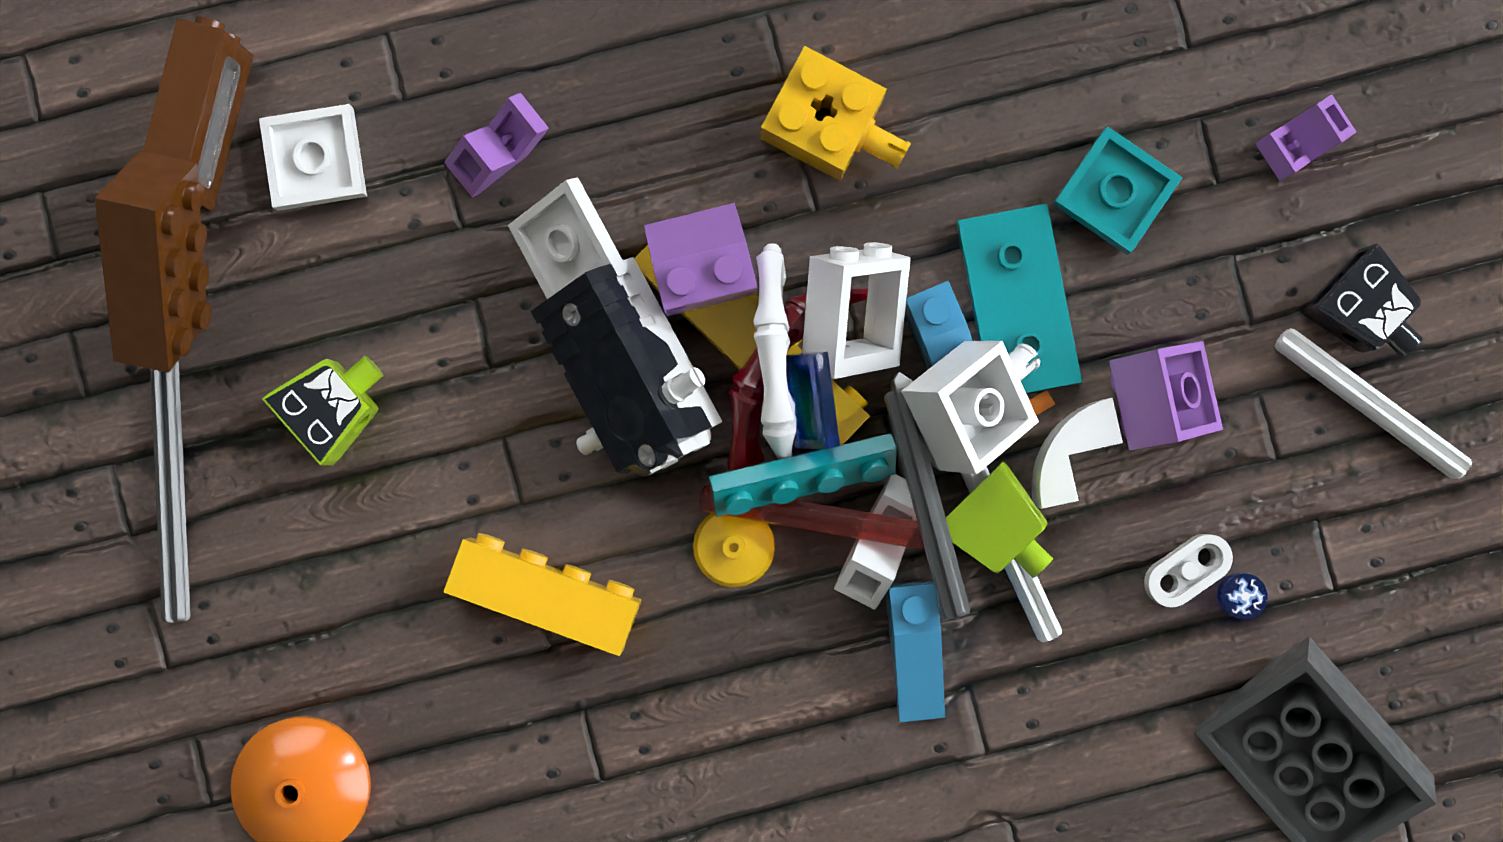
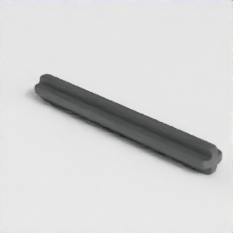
M904 388L885 394L884 400L942 616L945 619H954L968 614L970 606L925 440L901 392Z

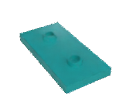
M1042 204L958 220L956 227L978 340L1003 341L1008 355L1019 344H1027L1036 351L1038 355L1027 363L1032 362L1035 358H1039L1040 366L1021 380L1026 393L1082 383L1048 205Z

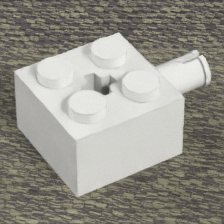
M964 341L901 391L940 471L978 474L1039 422L1021 383L1022 379L1040 366L1039 358H1035L1032 362L1027 363L1038 355L1032 347L1027 344H1019L1008 355L1003 341Z

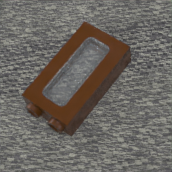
M197 16L195 22L177 18L143 151L197 162L198 182L202 183L204 187V198L200 208L214 212L254 55L240 44L239 37L224 30L225 25L219 21L202 16Z

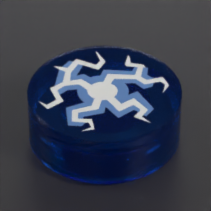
M1233 573L1224 578L1220 583L1217 599L1221 609L1226 614L1238 619L1248 620L1257 617L1263 612L1267 605L1268 592L1264 583L1258 577L1247 573Z

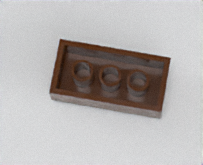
M140 150L95 197L113 361L169 373L180 357L188 354L192 341L201 330H205L210 323L212 307L210 303L206 302L209 267L204 264L203 257L207 230L206 226L201 224L200 207L204 198V187L202 183L198 182L197 162Z

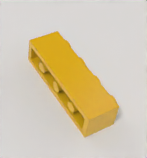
M478 533L477 539L466 538L462 540L444 593L614 655H621L642 600L633 596L634 588L613 580H609L607 586L589 580L592 573L572 565L565 564L563 571L546 565L548 557L522 548L520 555L504 550L505 542L487 534Z

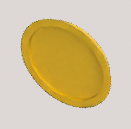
M753 510L740 515L726 514L716 517L715 511L711 512L698 526L693 541L694 557L699 569L708 579L725 587H743L757 581L770 567L775 551V542L771 528L765 519Z

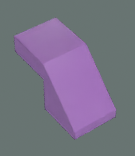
M519 93L506 100L488 126L463 135L444 163L470 196L474 197L527 157L549 128L524 96Z
M1330 95L1255 144L1281 182L1317 157L1356 133V130L1333 95Z

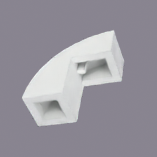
M1113 398L1099 400L1078 408L1061 420L1047 436L1037 455L1032 474V500L1037 508L1043 509L1079 501L1068 455L1123 443Z
M896 474L890 475L863 524L834 587L835 590L874 610L893 583L906 545L918 528L906 479Z

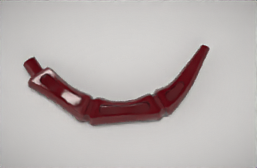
M868 288L850 289L849 305L867 300ZM807 293L790 297L785 301L784 311L790 327L789 332H787L790 340L788 350L803 339ZM757 348L741 370L733 376V383L736 385L734 389L729 391L732 409V439L727 462L729 471L760 465L764 461V455L760 447L764 383Z

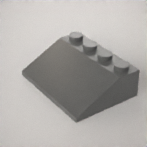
M1310 637L1272 660L1195 728L1194 733L1291 842H1370L1436 804L1434 775Z

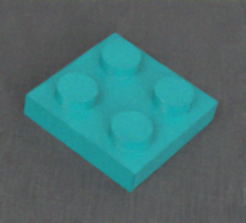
M1106 126L1052 204L1128 255L1132 253L1183 177Z

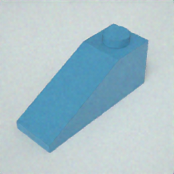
M949 281L906 298L905 318L927 370L964 341H972L968 325Z
M922 580L893 583L886 592L885 597L899 722L945 718L941 625L938 597L934 582Z

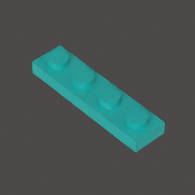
M890 433L709 476L716 517L726 514L740 515L752 508L772 503L785 504L795 500L797 497L818 492L831 493L843 486L859 482L880 481L896 473L897 447L893 436Z

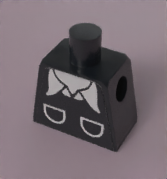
M1377 243L1359 249L1300 311L1304 316L1362 353L1378 350L1387 343L1398 355L1404 357L1411 353L1423 340V337L1406 322L1420 307L1421 299Z

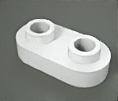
M1199 534L1193 536L1148 569L1144 578V587L1147 595L1155 603L1166 607H1178L1185 604L1228 573L1233 561L1230 546L1224 539L1216 535ZM1206 548L1211 555L1210 561L1205 565H1201L1198 561V553ZM1169 574L1173 578L1174 583L1170 590L1164 591L1160 586V581L1163 576Z

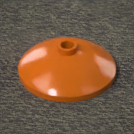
M307 716L279 720L256 733L241 750L231 776V799L234 811L242 827L256 842H342L360 823L368 806L371 789L369 767L362 750L355 740L339 726L324 719ZM287 785L294 786L297 789V800H291L286 796L285 787Z

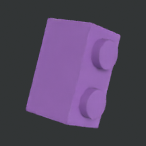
M735 203L644 225L652 265L667 317L757 294L758 286Z
M1203 341L1109 360L1111 386L1117 394L1122 416L1120 426L1124 437L1127 439L1129 451L1179 442L1223 430Z

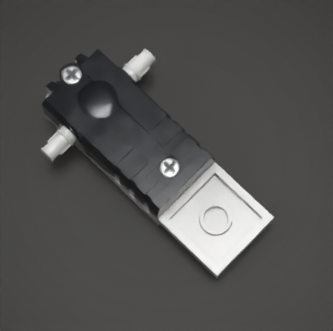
M573 178L564 181L508 225L547 300L530 312L536 323H541L544 329L542 334L547 344H552L555 350L553 355L558 364H563L566 370L564 375L592 426L591 429L586 431V435L577 439L576 443L579 451L584 455H588L594 450L597 452L604 448L617 473L628 474L634 471L646 477L660 469L663 470L678 462V458L710 444V429L720 424L722 420L703 386L705 384L703 373L698 368L693 367L636 260L634 257L622 260L580 180Z

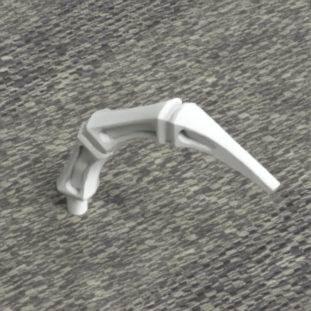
M767 244L763 248V252L756 257L759 273V305L753 320L757 331L754 334V339L757 344L764 383V400L761 412L763 436L778 460L793 457L792 445L796 433L797 418L794 415L795 403L788 391L786 376V354L790 345L787 332H789L790 327L783 304V287L786 281L784 258L778 245Z

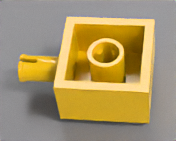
M806 46L801 51L761 126V140L841 181L855 152L860 153L862 149L892 165L893 168L898 169L911 144L875 125L876 120H874V117L882 104L886 88ZM822 108L829 109L830 116H826L823 121L815 119L816 111H820Z

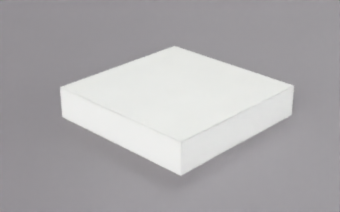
M350 104L259 118L272 208L279 211L367 197L354 108Z

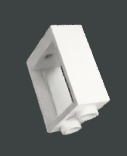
M876 242L865 243L863 250L836 246L830 248V254L810 256L801 360L802 368L837 379L900 366L911 257L893 253L891 245ZM869 275L864 337L846 341L851 277Z

